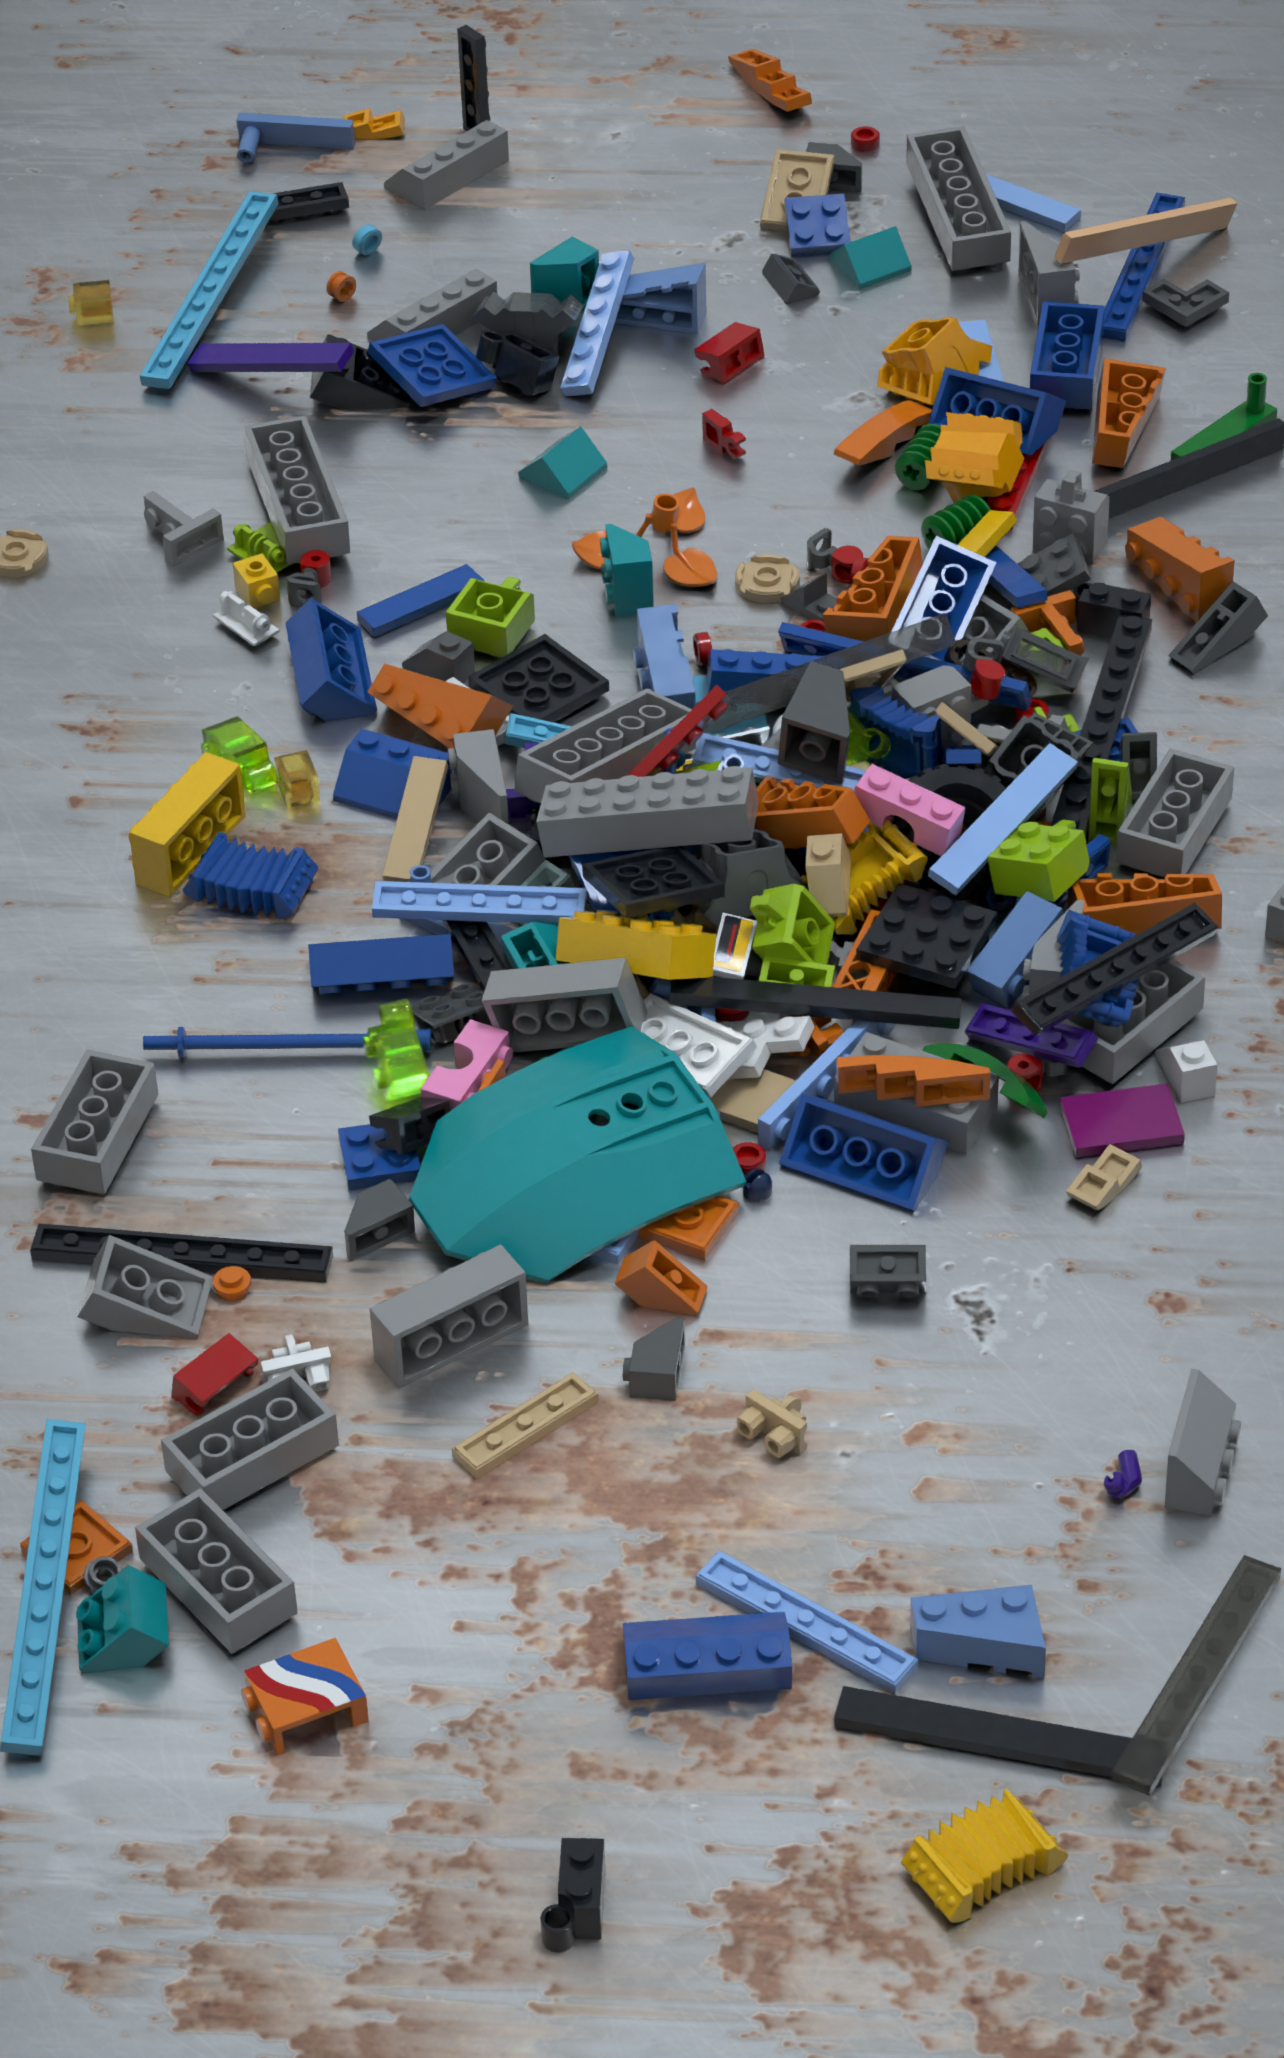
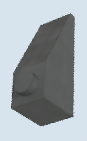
M1233 581L1168 656L1195 674L1247 641L1268 617V614L1257 596Z

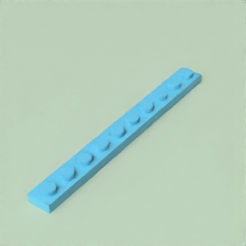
M248 192L141 372L140 380L142 386L165 389L172 387L278 206L277 194Z
M46 1419L0 1752L42 1756L86 1423Z

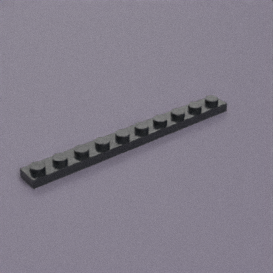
M1119 614L1080 736L1094 743L1064 783L1050 826L1063 819L1075 821V829L1084 830L1086 837L1090 820L1093 758L1111 759L1152 630V619Z

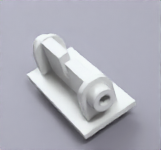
M224 591L220 595L221 610L214 613L213 617L251 645L256 646L280 632L278 628L270 623L269 617L266 614L258 612L250 605L246 606L245 602L235 592Z

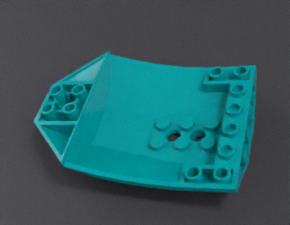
M633 1026L570 1047L522 1068L473 1094L437 1120L409 1196V1201L413 1204L414 1210L445 1255L468 1261L478 1254L501 1244L525 1271L526 1279L548 1285L549 1280L611 1243L680 1210L742 1188L746 1185V1179L714 1104L677 1054ZM623 1103L638 1106L639 1109L630 1110L624 1107ZM592 1114L606 1117L609 1123L605 1126H597L591 1123L588 1117Z

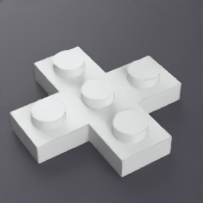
M750 1011L746 1021H723L718 1023L752 1038L757 1046L728 1080L760 1077L771 1053L804 1051L815 1028L810 1016L791 1017L789 1014Z

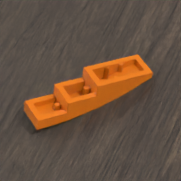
M749 49L728 56L730 64L757 93L773 105L788 112L812 104L811 93L798 88L795 76L781 70L780 59L756 49Z
M912 400L891 406L854 430L834 449L833 454L857 465L893 456L896 443L912 439L917 426L928 424L932 409Z
M867 1055L836 1057V1085L838 1094L875 1090L877 1101L914 1097L916 1107L989 1100L990 1069L954 1060L918 1056Z

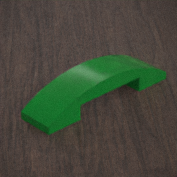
M950 1043L926 1045L922 1049V1051L948 1060L988 1067L990 1074L998 1076L1000 1080L1005 1082L999 1093L1042 1118H1045L1048 1113L1035 1089L1017 1072L988 1053L973 1047Z

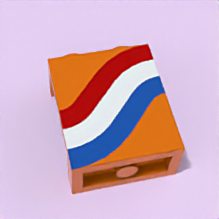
M336 1637L244 1670L246 1688L241 1689L244 1705L249 1713L255 1711L258 1717L255 1721L259 1735L263 1742L270 1741L276 1755L285 1753L283 1731L344 1709L353 1727L369 1722L366 1694Z

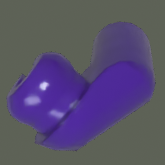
M1134 1450L1122 1451L1118 1455L1121 1472H1113L1114 1477L1112 1479L1108 1475L1104 1479V1487L1108 1495L1113 1498H1125L1142 1482L1138 1455Z

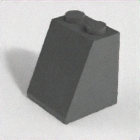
M810 661L782 716L777 764L843 785L850 738L844 673L842 670Z

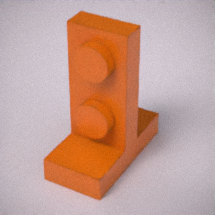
M1071 590L1048 596L1045 602L1022 608L1011 607V612L1021 617L1030 633L1046 628L1055 638L1062 642L1064 649L1080 656L1084 653L1082 638L1076 635L1069 626L1075 623L1076 597ZM1062 661V664L1067 669L1070 663Z

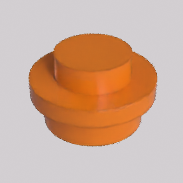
M238 1266L222 1268L213 1277L214 1290L226 1301L242 1299L251 1286L250 1274L247 1270Z

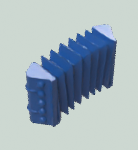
M878 685L856 688L850 691L851 736L853 737V749L857 757L861 758L866 755L867 762L874 760L876 766L880 767L883 765V769L889 772L892 771L893 774L904 779L918 776V772L927 768H931L933 771L937 765L943 764L940 717L933 715L927 718V713L920 716V712L914 713L913 708L906 711L905 705L898 707V700L892 702V695L884 698V690Z
M218 832L205 853L201 855V860L193 873L189 875V880L184 886L183 892L186 896L197 902H200L205 896L207 904L216 899L218 909L226 903L229 911H231L238 904L241 914L251 906L254 915L263 908L267 917L273 909L276 918L281 919L292 916L297 906L301 904L303 895L309 885L313 883L318 866L303 848L296 847L288 855H286L284 848L277 854L275 847L268 853L265 846L257 852L254 843L247 850L245 841L238 847L237 838L229 844L226 833Z
M1068 910L1057 935V942L1061 945L1059 951L1063 952L1060 957L1063 960L1060 964V967L1063 968L1060 976L1066 975L1136 936V934L1121 929L1118 925L1113 926L1091 918L1088 914L1083 915ZM1140 978L1077 1014L1117 1028L1120 1025L1127 1024L1134 1001L1132 1000L1136 996L1134 992L1138 988L1136 984Z

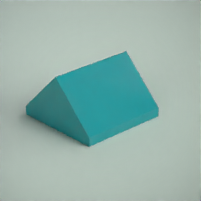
M896 226L846 243L829 254V261L859 289L912 271L911 263Z
M580 426L557 440L522 468L518 474L522 479L569 499L607 468V462Z

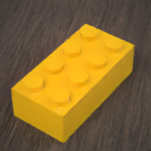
M205 752L195 763L190 765L188 771L176 783L171 785L169 791L157 803L152 805L149 812L132 826L129 832V842L136 885L171 897L189 878V875L193 873L201 860V855L205 853L218 832L226 833L228 836L246 817L240 764Z
M597 910L596 913L574 911V917H559L556 960L578 963L626 958L633 974L668 980L713 977L717 934L702 932L703 926L681 924V927L674 926V921L653 919V922L646 921V917L631 919L625 916L619 917L618 912Z

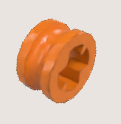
M337 271L332 274L327 282V293L337 300L345 302L353 296L356 290V280L342 271Z

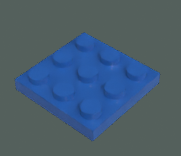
M444 324L369 343L367 352L420 407L495 387L497 377Z

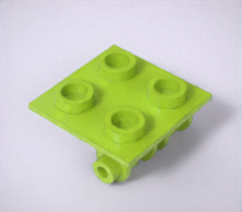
M271 521L255 531L247 524H238L234 527L235 543L227 547L229 552L242 560L263 553L276 573L291 565L287 564L285 560V552H283V548L279 544Z

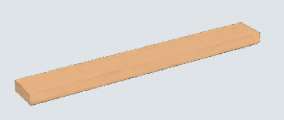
M1230 197L1064 232L1054 258L1060 264L1225 229L1228 227L1238 203Z

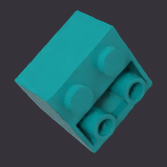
M572 236L530 262L531 293H551L560 302H563L572 295L584 305L580 311L582 313L585 311L599 266V250Z
M605 524L606 538H600L601 556L604 558V564H601L603 584L609 583L605 584L607 604L613 603L615 616L637 614V609L654 607L653 565L648 540L613 524Z
M530 922L501 935L503 951L514 969L569 963L556 960L558 925Z
M130 1565L124 1567L115 1576L110 1577L102 1587L90 1597L85 1598L77 1607L79 1670L85 1673L143 1667L169 1646L166 1583Z

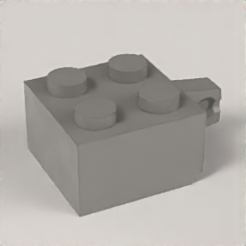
M1068 470L1067 475L1062 479V483L1046 479L1034 497L1033 549L1041 551L1052 545L1056 540L1074 533L1080 542L1085 562L1093 565L1107 544L1110 496L1082 488L1081 472Z
M943 665L892 686V702L898 700V707L905 705L906 711L913 708L914 713L920 712V716L927 713V718L936 715L935 710L943 702L970 724L971 713L988 705V700L980 699L971 693V684L952 666ZM941 719L942 747L943 745H952L966 739Z

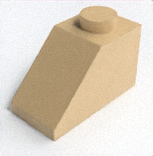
M842 833L807 836L806 874L809 893L830 917L848 916L851 854Z

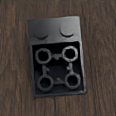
M327 334L323 343L350 342L344 338H337ZM351 343L354 353L341 372H312L310 398L334 408H408L410 405L411 397L371 357L367 352L368 349Z

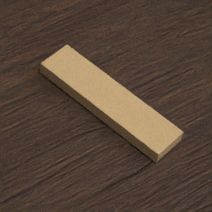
M413 756L382 874L384 881L410 882L411 868L423 865L448 770L447 760Z
M572 1372L452 1448V1457L473 1477L478 1479L597 1404L598 1393L577 1374Z

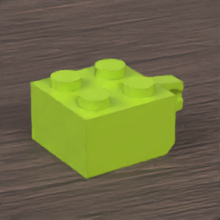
M510 576L501 585L470 578L446 611L447 631L473 642V649L475 651L504 657L514 651L535 621L534 594L521 591L520 579Z
M1064 819L1053 826L1039 825L1037 822L1021 824L1013 834L1001 842L987 856L995 894L1023 897L1026 891L1046 901L1055 902L1088 870L1090 860L1084 830L1075 829V821Z
M789 884L765 889L761 896H752L750 910L757 919L752 948L762 960L764 955L828 964L835 921L804 886Z

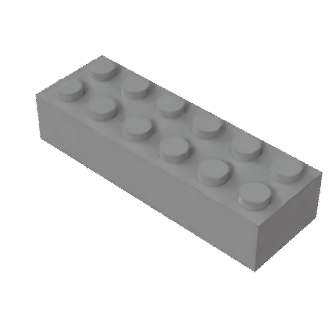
M960 126L907 135L906 164L951 270H965L972 267L1010 262L1011 231L965 127Z
M306 415L244 426L246 457L279 544L282 546L283 552H285L287 564L300 563L302 556L312 550L325 551L329 554L330 558L350 553L348 520Z
M646 688L518 754L514 791L528 797L533 802L541 803L545 786L555 782L566 781L568 783L586 782L593 778L610 780L627 776L665 738L666 729L674 728L692 709ZM696 742L691 746L686 743L681 750L686 754L696 749Z
M731 766L724 770L713 771L696 769L689 773L678 774L662 772L655 776L644 777L627 775L620 779L610 780L593 778L586 782L575 783L559 781L545 786L536 823L544 858L752 840L759 801L752 767L741 768Z

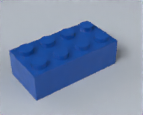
M1043 301L1030 372V389L1046 392L1066 400V408L1076 410L1092 409L1104 335L1105 306Z

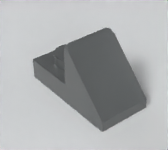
M824 573L781 598V604L807 620L824 621L823 613L828 607L834 608L837 604V599L827 593V573Z
M1157 732L1122 733L1119 759L1120 762H1125L1129 765L1132 800H1138L1157 770Z

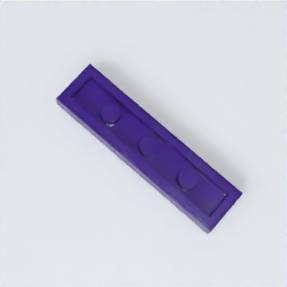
M984 1003L980 1005L964 1031L969 1039L1078 1068L1082 1066L1098 1040L1093 1031L1062 1023L1051 1027L1035 1037L1010 1010Z

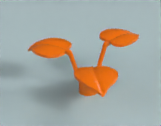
M693 487L673 495L667 493L657 495L654 498L651 514H646L645 521L636 535L642 537L649 524H652L653 528L660 533L671 531L672 549L675 556L665 559L663 571L672 582L687 587L708 586L716 582L717 570L715 564L705 552L697 548H688L681 552L678 547L677 532L692 533L701 529L705 523V513L698 500L695 488ZM605 531L593 532L578 541L572 542V548L576 555L587 565L601 570V564H604V558L601 556L600 538H606Z

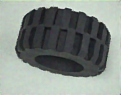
M948 764L937 765L935 770L932 771L931 768H927L918 772V776H913L908 780L964 806L963 824L971 826L1006 789L1002 785L1003 781L997 776L993 775L990 777L985 774V770L978 767L975 770L969 769L965 764H956L955 767H949ZM892 815L890 822L897 825L898 830L913 843L914 830L905 819ZM917 845V848L928 857L922 874L923 877L918 880L920 882L919 886L927 891L930 888L937 890L938 895L946 897L948 894H953L928 877L929 869L941 856ZM988 862L956 895L957 898L969 897L970 893L978 896L986 892L987 887L992 883Z

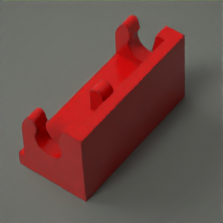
M738 322L732 323L694 349L695 357L707 361L710 365V368L705 366L700 371L708 377L718 379L723 384L765 356L760 329Z
M228 1333L173 1375L171 1397L176 1402L179 1401L191 1413L199 1416L204 1412L202 1408L208 1404V1400L242 1374L246 1377L253 1374L254 1371L252 1369L258 1365V1358L234 1336Z

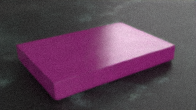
M1168 1083L1060 1097V1109L1076 1158L1100 1155L1109 1144L1123 1151L1184 1143L1185 1133Z

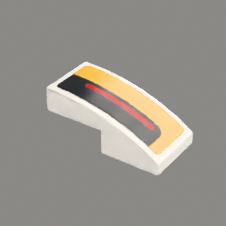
M722 913L716 937L713 976L744 979L757 925L756 920Z

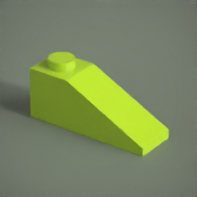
M1093 758L1089 841L1102 834L1110 838L1111 845H1117L1118 830L1132 808L1129 765L1125 762Z

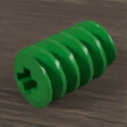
M927 424L922 426L896 460L895 473L899 481L912 490L924 489L931 481V479L926 477L925 460L932 461L930 447H934L941 432L940 425Z
M971 494L965 496L962 500L955 501L952 505L946 506L943 510L937 511L934 515L926 517L921 526V534L926 547L930 550L936 536L958 545L991 510L982 498Z

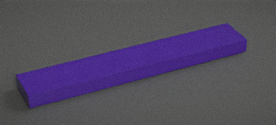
M351 343L200 344L187 365L191 372H341L353 355L354 349Z

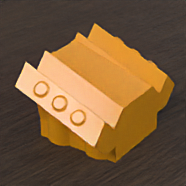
M944 317L937 320L926 318L914 321L882 351L886 363L879 369L877 387L892 391L893 394L898 396L903 395L910 400H917L921 404L934 406L945 367L978 375L980 361L991 362L992 345L969 338L962 330L957 318Z
M946 412L947 425H940L941 432L934 447H930L932 461L925 460L926 477L941 482L953 503L971 494L982 498L987 496L996 497L1010 492L1024 461L1020 450L1023 441L1021 423L1005 420L1001 417L989 418L985 415L973 416L968 413L956 414Z

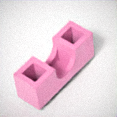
M871 764L855 786L854 793L869 817L870 823L883 828L891 815L899 816L905 819L913 828V843L937 855L942 856L961 835L965 813L964 806L885 769Z
M470 1019L454 1041L456 1069H447L437 1065L421 1087V1097L449 1100L451 1111L471 1095L477 1093L481 1087L484 1074L491 1071L498 1059L505 1061V1068L510 1065L513 1049L510 1047L509 1031Z

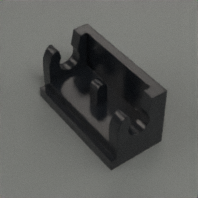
M419 1097L370 1115V1126L377 1129L383 1128L387 1133V1140L383 1138L375 1141V1144L381 1149L397 1150V1154L401 1155L427 1146L437 1120L450 1112L449 1100Z

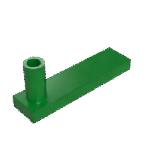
M1262 373L1250 374L1248 376L1246 401L1172 450L1171 460L1276 420L1277 408L1265 402L1267 377Z

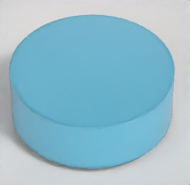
M371 224L364 225L355 233L352 246L361 255H370L380 246L382 233Z

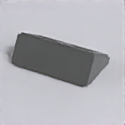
M778 254L770 255L762 270V274L784 302L793 303L819 295V288L796 259Z

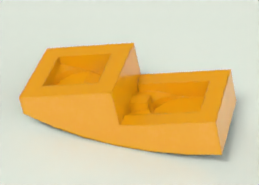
M370 108L343 115V119L353 120L355 139H385L404 134L405 117L401 110L377 117L373 116Z

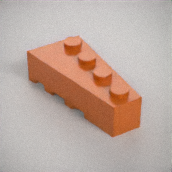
M1104 358L1097 392L1092 463L1101 464L1105 467L1124 468L1160 398L1166 371L1165 367Z
M1161 516L1128 528L1125 552L1129 560L1137 564L1144 571L1145 575L1152 579L1162 589L1163 593L1170 597L1181 608L1182 612L1188 615L1195 623L1200 620L1233 582L1235 560L1230 557H1219L1218 550L1213 547H1202L1201 541L1194 536L1185 537L1183 529Z
M887 536L867 560L868 566L866 569L855 574L853 584L848 591L842 590L836 598L837 604L834 608L828 607L823 613L826 633L885 647L923 565L919 537Z
M385 663L367 691L448 748H454L453 734L494 729L496 736L513 705L493 695Z
M766 776L756 788L759 805L754 829L765 831L770 838L782 841L784 849L807 847V836L842 833L846 844L851 845L860 839L862 831L871 822L853 789L849 787L824 784L816 788L813 782L805 781L801 785H795L792 779L784 778L779 783L774 777Z
M1098 873L1097 879L1079 878L1067 889L1068 909L1076 900H1084V915L1088 914L1091 918L1113 926L1118 925L1121 929L1133 932L1136 935L1193 903H1196L1219 929H1222V892L1214 874H1167L1165 880L1148 876V874L1134 873L1133 879H1112V873Z

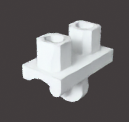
M292 1334L284 1335L285 1347L273 1349V1359L261 1361L262 1384L293 1368L301 1378H306L307 1384L314 1392L329 1389L331 1354L328 1346L311 1350L309 1341L295 1344Z

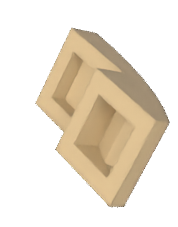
M1109 1144L1093 1166L1085 1165L1066 1190L1068 1196L1098 1211L1110 1203L1132 1181L1142 1168L1141 1160Z

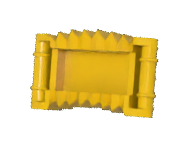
M889 820L883 828L869 823L868 832L863 830L858 841L847 845L851 854L848 916L831 917L835 921L834 932L836 934L854 935L857 932L856 919L865 922L863 912H870V904L878 907L877 897L887 899V890L893 892L899 883L904 884V880L917 882L923 877L922 874L928 857L917 848L916 843H912L898 830L897 825L892 824ZM802 875L801 878L808 887L807 876Z
M1006 1789L1003 1792L1002 1803L994 1796H991L989 1807L977 1800L976 1812L965 1806L964 1818L951 1813V1827L939 1821V1834L929 1829L928 1840L922 1836L914 1838V1842L901 1860V1864L912 1876L913 1882L918 1883L931 1898L935 1908L940 1909L951 1923H956L971 1918L973 1902L983 1907L984 1897L991 1901V1890L1000 1895L1001 1882L1012 1889L1013 1877L1022 1884L1024 1873L1034 1880L1035 1869L1044 1875H1049L1067 1860L1068 1853L1061 1848L1056 1837L1051 1835L1038 1822L1034 1812L1029 1810L1017 1796L1011 1794Z

